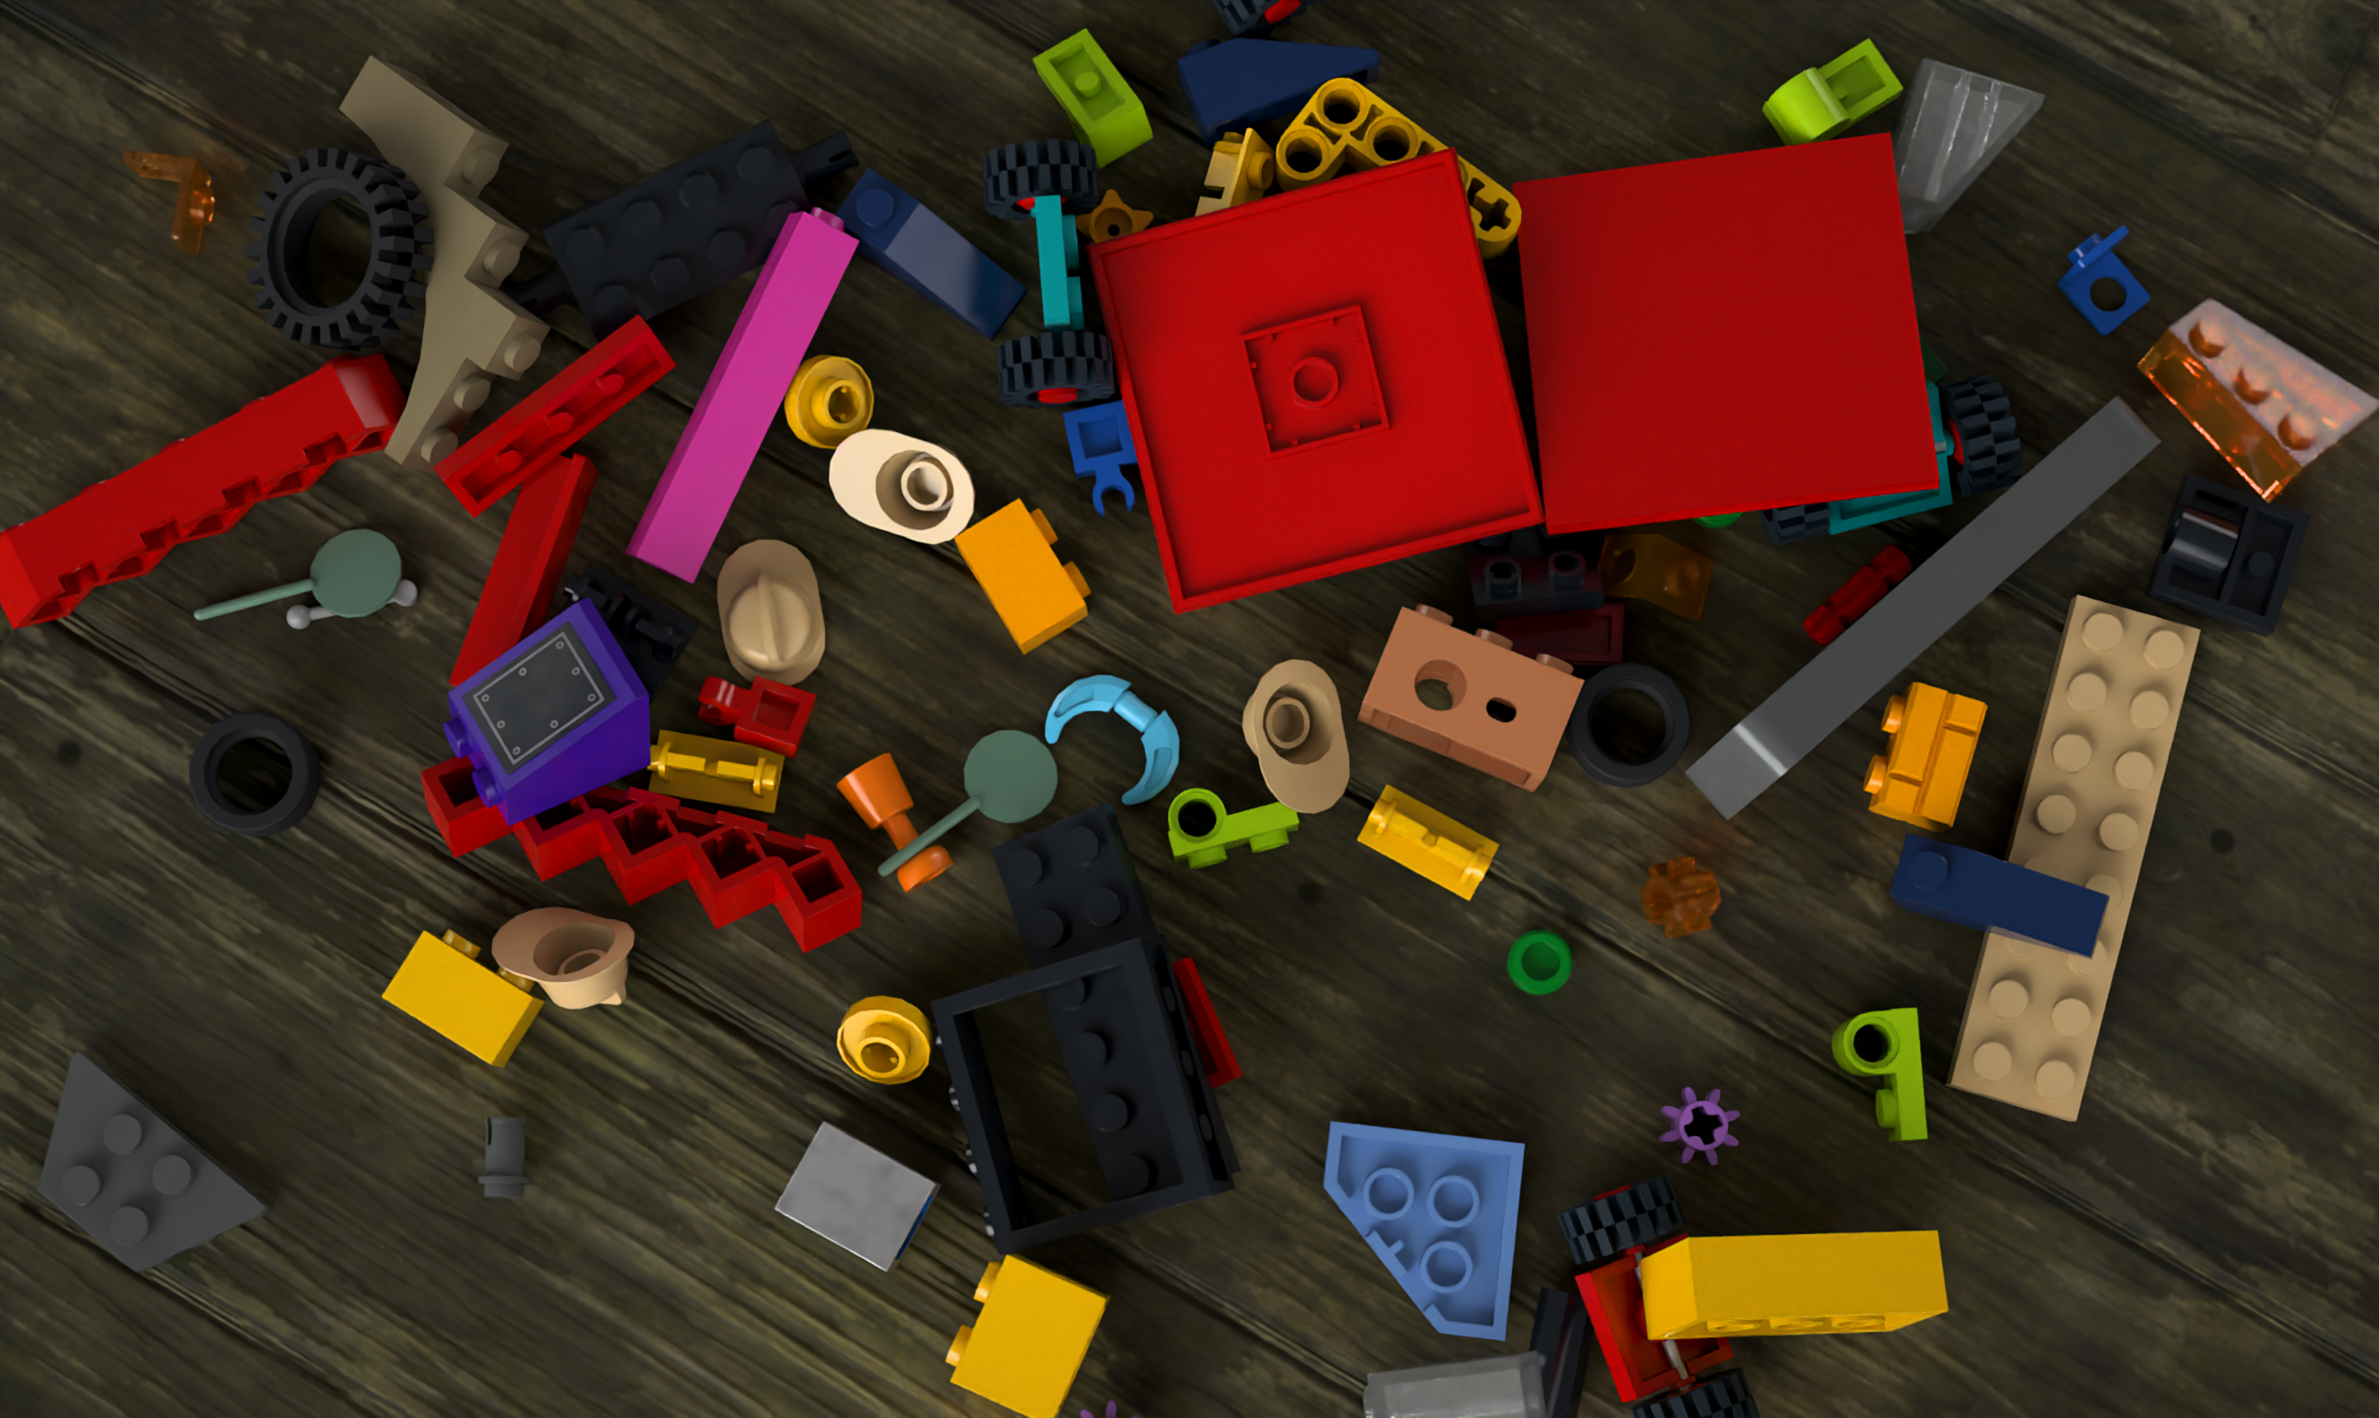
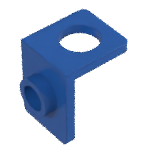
M2125 225L2119 227L2104 240L2096 232L2081 243L2067 256L2073 266L2057 283V286L2101 336L2108 335L2150 300V295L2112 252L2130 232ZM2101 278H2110L2117 281L2125 293L2122 307L2113 312L2098 309L2090 298V288L2094 281Z

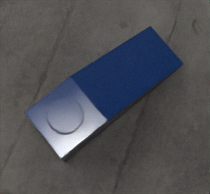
M1234 38L1220 43L1218 39H1210L1194 45L1186 51L1184 58L1178 60V81L1206 147L1223 140L1225 132L1239 134L1246 131L1247 128H1255L1303 109L1316 91L1329 80L1350 78L1363 86L1377 81L1380 58L1376 49L1246 38Z
M870 168L866 170L835 213V216L845 221L843 224L845 228L844 233L859 240L856 251L991 342L1027 294V288L932 211Z
M1907 834L1889 894L1906 911L2091 960L2110 899L2106 894L1971 849L1912 834Z

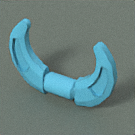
M1096 675L1077 680L1057 695L1048 712L1045 726L1047 742L1055 744L1065 724L1074 716L1085 711H1103L1108 713L1114 707V711L1141 733L1145 732L1141 738L1147 758L1145 773L1140 782L1122 796V802L1125 805H1135L1154 798L1169 785L1179 765L1180 739L1176 726L1165 710L1158 716L1155 710L1138 699L1134 693L1127 691L1132 684L1128 681L1112 675Z

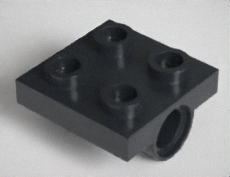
M2189 473L2182 478L2145 596L2267 637L2274 633L2311 515Z
M1546 523L1460 544L1476 623L1603 608L1604 589L1590 531L1548 535Z

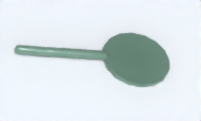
M369 529L347 530L332 537L317 552L310 567V578L198 608L194 612V617L197 620H205L311 590L315 599L332 614L345 618L367 616L383 608L395 596L402 581L403 561L396 545L382 533Z
M998 730L983 737L969 752L963 769L964 786L970 799L878 867V873L881 876L889 875L976 809H979L987 817L1003 823L1025 822L1040 815L1053 800L1058 784L1057 766L1049 749L1036 737L1018 730Z

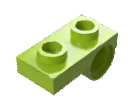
M1870 38L1820 69L1812 67L1790 79L1771 95L1769 100L1765 102L1762 111L1786 146L1828 141L1899 97L1904 88Z
M1193 788L1180 793L1171 803L1168 812V840L1174 862L1188 860L1190 869H1197L1227 860L1225 850L1250 843L1252 852L1255 853L1288 844L1287 833L1298 830L1299 820L1296 811L1280 802L1227 816L1225 807L1217 795L1206 789ZM1192 805H1203L1209 808L1216 818L1213 830L1202 837H1193L1186 834L1178 823L1179 816L1184 809Z

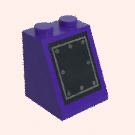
M589 597L570 606L448 693L451 720L444 722V730L449 744L458 758L468 755L476 769L472 772V777L480 798L488 808L497 805L508 826L651 765L649 693Z

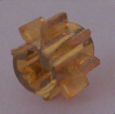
M1693 856L1669 859V862L1648 867L1652 878L1644 883L1639 892L1641 907L1647 917L1646 921L1648 924L1665 925L1666 938L1669 939L1690 935L1692 932L1707 930L1712 927L1708 916L1713 914L1718 905L1721 904L1719 887L1713 877L1714 873L1712 870H1695Z

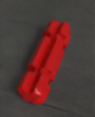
M1888 545L1870 561L1871 567L1865 565L1826 600L1827 606L1821 604L1802 624L1812 640L1822 647L1827 646L1845 630L1844 624L1851 625L1889 591L1888 585L1894 587L1913 567L1903 551L1895 545Z

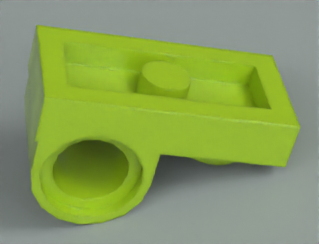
M1086 28L1033 58L1039 76L1066 111L1079 142L1090 145L1091 149L1095 150L1096 166L1098 169L1105 167L1153 139V133L1143 104Z
M1917 1008L1873 1011L1845 1020L1838 1026L1833 1035L1831 1048L1834 1058L1843 1070L1852 1075L1864 1077L1884 1076L1885 1089H1878L1876 1092V1116L1879 1127L1881 1129L1888 1128L1889 1142L1928 1139ZM1861 1027L1871 1028L1881 1038L1882 1052L1874 1062L1863 1060L1855 1052L1853 1045L1854 1036Z

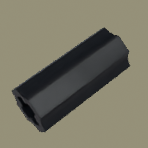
M1541 1287L1515 1417L1577 1418L1594 1334V1327L1582 1296Z

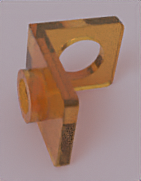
M124 150L123 161L138 176L180 182L172 228V240L186 254L197 255L203 226L210 225L214 213L213 191L209 189L211 176L191 157Z
M1608 534L1604 539L1598 568L1604 589V597L1644 598L1683 618L1699 620L1713 570V563L1711 560L1659 534ZM1633 549L1635 565L1632 572L1623 581L1615 582L1613 567L1617 558L1624 551Z

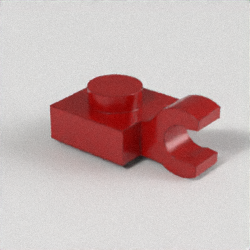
M757 675L750 690L735 686L721 678L707 676L698 697V701H701L702 704L697 718L718 726L736 723L734 740L795 759L814 712L817 695Z

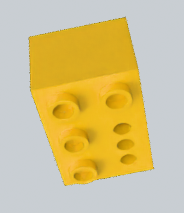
M1018 1253L1006 1254L1003 1262L999 1260L997 1262L990 1261L973 1298L984 1303L973 1329L964 1324L961 1325L945 1361L956 1366L950 1382L1027 1417L1057 1418L1111 1295Z

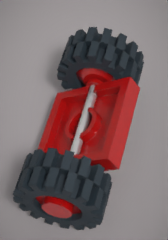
M1664 1174L1632 1186L1628 1184L1593 1197L1591 1201L1558 1213L1557 1216L1575 1264L1588 1262L1622 1250L1618 1252L1620 1255L1619 1259L1575 1276L1621 1402L1637 1400L1667 1386L1670 1387L1669 1391L1651 1396L1652 1398L1632 1406L1631 1412L1633 1417L1761 1418L1741 1367L1717 1372L1705 1378L1697 1379L1695 1376L1696 1373L1734 1357L1727 1337L1647 1339L1639 1261L1688 1238V1234L1683 1233L1646 1247L1644 1242L1687 1224L1669 1175Z

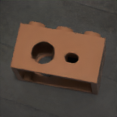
M1418 604L1415 611L1402 606L1362 702L1357 721L1533 793L1547 775L1584 680L1572 676L1573 666L1556 657L1539 653L1536 659L1533 660L1511 651L1513 642L1497 633L1477 629L1474 636L1451 626L1453 618L1438 609ZM1427 679H1437L1448 684L1447 689L1452 697L1451 709L1438 711L1425 706L1416 694L1415 685Z

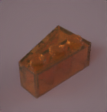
M2210 297L2169 327L2137 365L2268 504L2348 441L2379 409V401Z

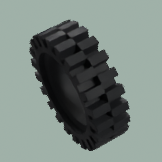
M328 147V150L319 148L308 150V158L295 156L287 162L291 173L278 170L270 179L279 194L262 191L257 203L268 210L266 218L251 216L248 229L262 232L260 244L246 243V257L260 259V266L247 270L249 284L264 286L253 298L258 308L270 310L265 316L266 321L272 327L282 328L281 335L289 340L300 341L301 344L344 351H360V347L372 349L381 345L379 336L392 338L400 331L394 319L409 321L416 312L405 300L407 295L423 298L428 285L414 278L417 269L431 272L433 258L419 255V246L434 244L432 229L418 227L416 224L430 217L425 203L413 201L421 192L414 182L403 180L406 173L398 166L389 165L388 161L337 148ZM343 194H352L364 206L370 219L372 231L371 259L365 278L358 290L347 301L336 307H328L315 294L309 281L307 267L308 244L314 224L323 208L330 201Z

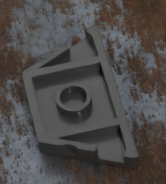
M77 1051L71 1058L38 1191L133 1271L144 1272L172 1259L173 1256L185 1250L196 1248L218 1238V1235L248 1221L262 1218L273 1208L88 1053Z

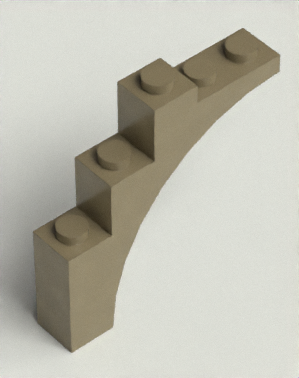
M370 55L339 109L372 139L389 165L398 166L406 173L403 180L416 184L421 193L413 201L425 203L430 217L416 225L432 229L434 244L420 245L422 255L433 258L431 272L424 270L425 284L428 286L425 291L426 315L420 361L406 407L384 452L403 466L437 474L433 467L456 450L460 434L474 411L481 407L488 398L490 385L496 375L519 381L524 371L531 367L538 358L541 343L551 327L498 289L504 278L515 269L520 258V251L530 237L528 233L478 198L484 186L497 173L499 161L508 148L509 143L406 70Z

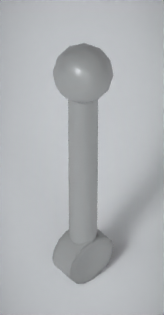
M402 580L395 596L388 603L397 602L401 606H411L419 597L418 588L411 581ZM294 605L287 612V622L292 628L303 629L310 624L311 620L336 614L330 613L322 605L312 608L304 605Z

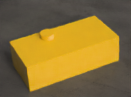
M1938 1230L1688 1237L1639 1261L1648 1340L1894 1331L1949 1311Z

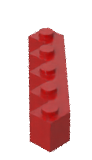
M352 353L337 356L323 364L318 371L272 395L262 396L250 401L238 413L192 437L182 438L168 444L159 454L111 479L102 480L86 487L77 497L29 522L13 525L1 532L0 604L13 630L69 616L94 587L149 574L176 544L229 532L256 502L307 491L336 460L384 450L406 407L407 399L383 353L355 358Z
M468 755L462 758L455 756L420 772L427 809L454 858L514 832L541 882L601 856L629 906L687 879L716 930L772 903L776 905L803 953L861 927L862 890L832 840L806 834L804 839L769 830V823L718 810L717 814L713 815L681 806L680 799L630 786L628 791L603 785L508 826L497 805L488 808L480 798L472 777V772L476 769Z

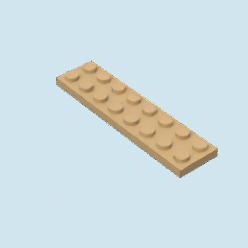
M2076 595L2071 599L2004 861L2106 894L2110 899L2092 960L1985 931L1945 1086L2066 1121L2077 1120L2201 629L2081 595Z

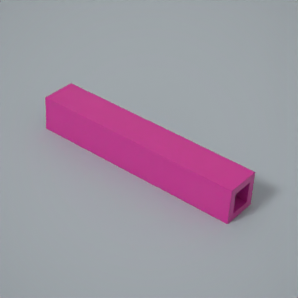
M813 207L810 214L805 211L789 214L624 553L681 581L694 583L859 243V240L844 233L845 228L843 224L845 221L817 207Z

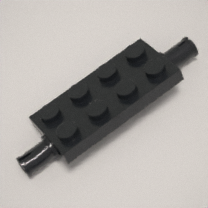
M768 118L540 226L556 260L552 261L554 268L514 287H508L503 290V293L536 317L569 301L572 302L573 306L579 304L598 343H600L638 314L646 321L765 264L789 214L801 211L810 214L812 207L807 198V195L811 194L809 187L851 167L859 166V161L856 154L852 151V146L843 129L792 154L790 149L785 151Z

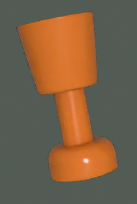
M885 753L870 760L837 783L836 787L872 831L884 827L898 851L919 836L905 814L914 806V803L890 753ZM940 845L925 847L898 868L897 878L904 891L909 893L938 877L955 863L944 847Z

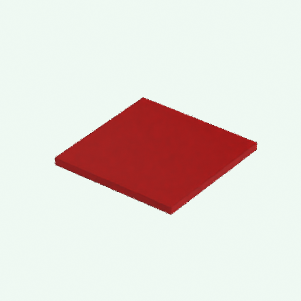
M1890 132L1512 183L1513 196L1518 200L1522 211L1517 238L1548 535L1939 488L1940 478Z
M1454 147L1086 246L1107 337L1111 341L1112 358L1175 615L1546 523L1537 479Z

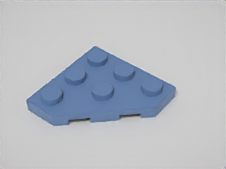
M1330 1121L1323 1188L1438 1333L1505 1341L1525 1144Z

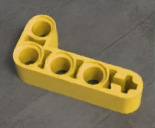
M1335 78L1324 83L1316 91L1281 136L1276 148L1275 178L1280 188L1284 192L1331 180L1344 162L1357 171L1362 172L1448 149V147L1360 83L1350 78ZM1343 104L1350 107L1357 117L1350 123L1336 124L1325 116L1324 111L1330 106ZM1392 140L1400 143L1405 148L1407 154L1402 159L1387 161L1375 152L1374 147L1380 142ZM1308 152L1317 158L1320 165L1314 171L1300 173L1293 170L1287 164V159L1292 154ZM1457 154L1467 196L1470 195L1474 198L1470 210L1482 259H1494L1503 256L1511 249L1520 227L1522 211L1518 200L1509 191ZM1493 215L1502 220L1500 227L1493 226L1488 232L1480 227L1481 220L1487 222Z

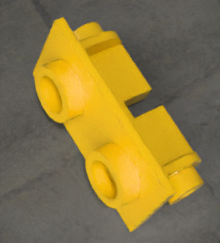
M1247 128L1245 136L1234 132H1225L1223 140L1215 143L1204 182L1208 189L1223 191L1222 198L1200 196L1195 216L1262 199L1264 190H1267L1273 182L1275 175L1274 150L1252 128Z
M660 730L657 745H651L650 747L651 765L647 766V769L651 770L652 774L648 791L666 796L775 813L785 756L749 744Z
M1388 784L1377 800L1357 838V841L1468 901H1470L1478 884L1483 879L1500 845Z

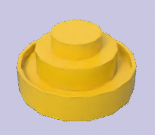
M818 355L805 360L798 367L785 393L784 410L788 425L797 438L811 446L837 449L838 445L853 433L866 430L872 417L874 404L871 381L862 367L848 358Z
M883 995L866 997L850 1007L843 1017L838 1030L837 1046L843 1061L855 1073L870 1081L891 1085L907 1083L921 1075L929 1064L934 1048V1038L930 1021L917 1007L902 999Z

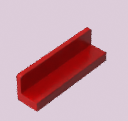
M638 314L433 468L471 516L475 518L677 365L650 327Z
M577 453L573 455L572 459L558 455L523 481L451 675L449 684L453 687H458L543 626L599 474L598 469L588 457Z

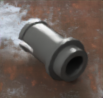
M485 1118V1125H487L485 1176L478 1177V1184L484 1185V1197L521 1198L524 1193V1185L530 1184V1177L524 1176L525 1126H527V1118Z

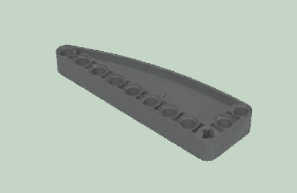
M2118 394L1760 704L1684 773L1728 821L1809 753L2162 441Z

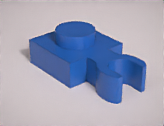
M1123 400L1063 413L1076 478L1091 475L1096 477V485L1093 488L1092 497L1097 515L1101 518L1105 517L1102 498L1110 490L1122 492L1126 498L1128 512L1133 511L1135 505L1134 492L1130 483L1121 475L1120 469L1138 466V461Z

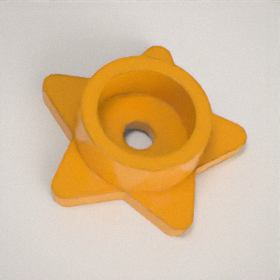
M1113 189L1106 192L1101 205L1092 213L1075 217L1076 229L1090 240V245L1143 231L1153 220L1151 212L1132 210L1128 205L1124 204ZM1111 226H1117L1120 229L1117 236H1111L1108 233V229Z

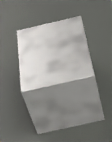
M823 1121L778 1201L775 1210L884 1271L889 1272L895 1271L942 1185L841 1128Z

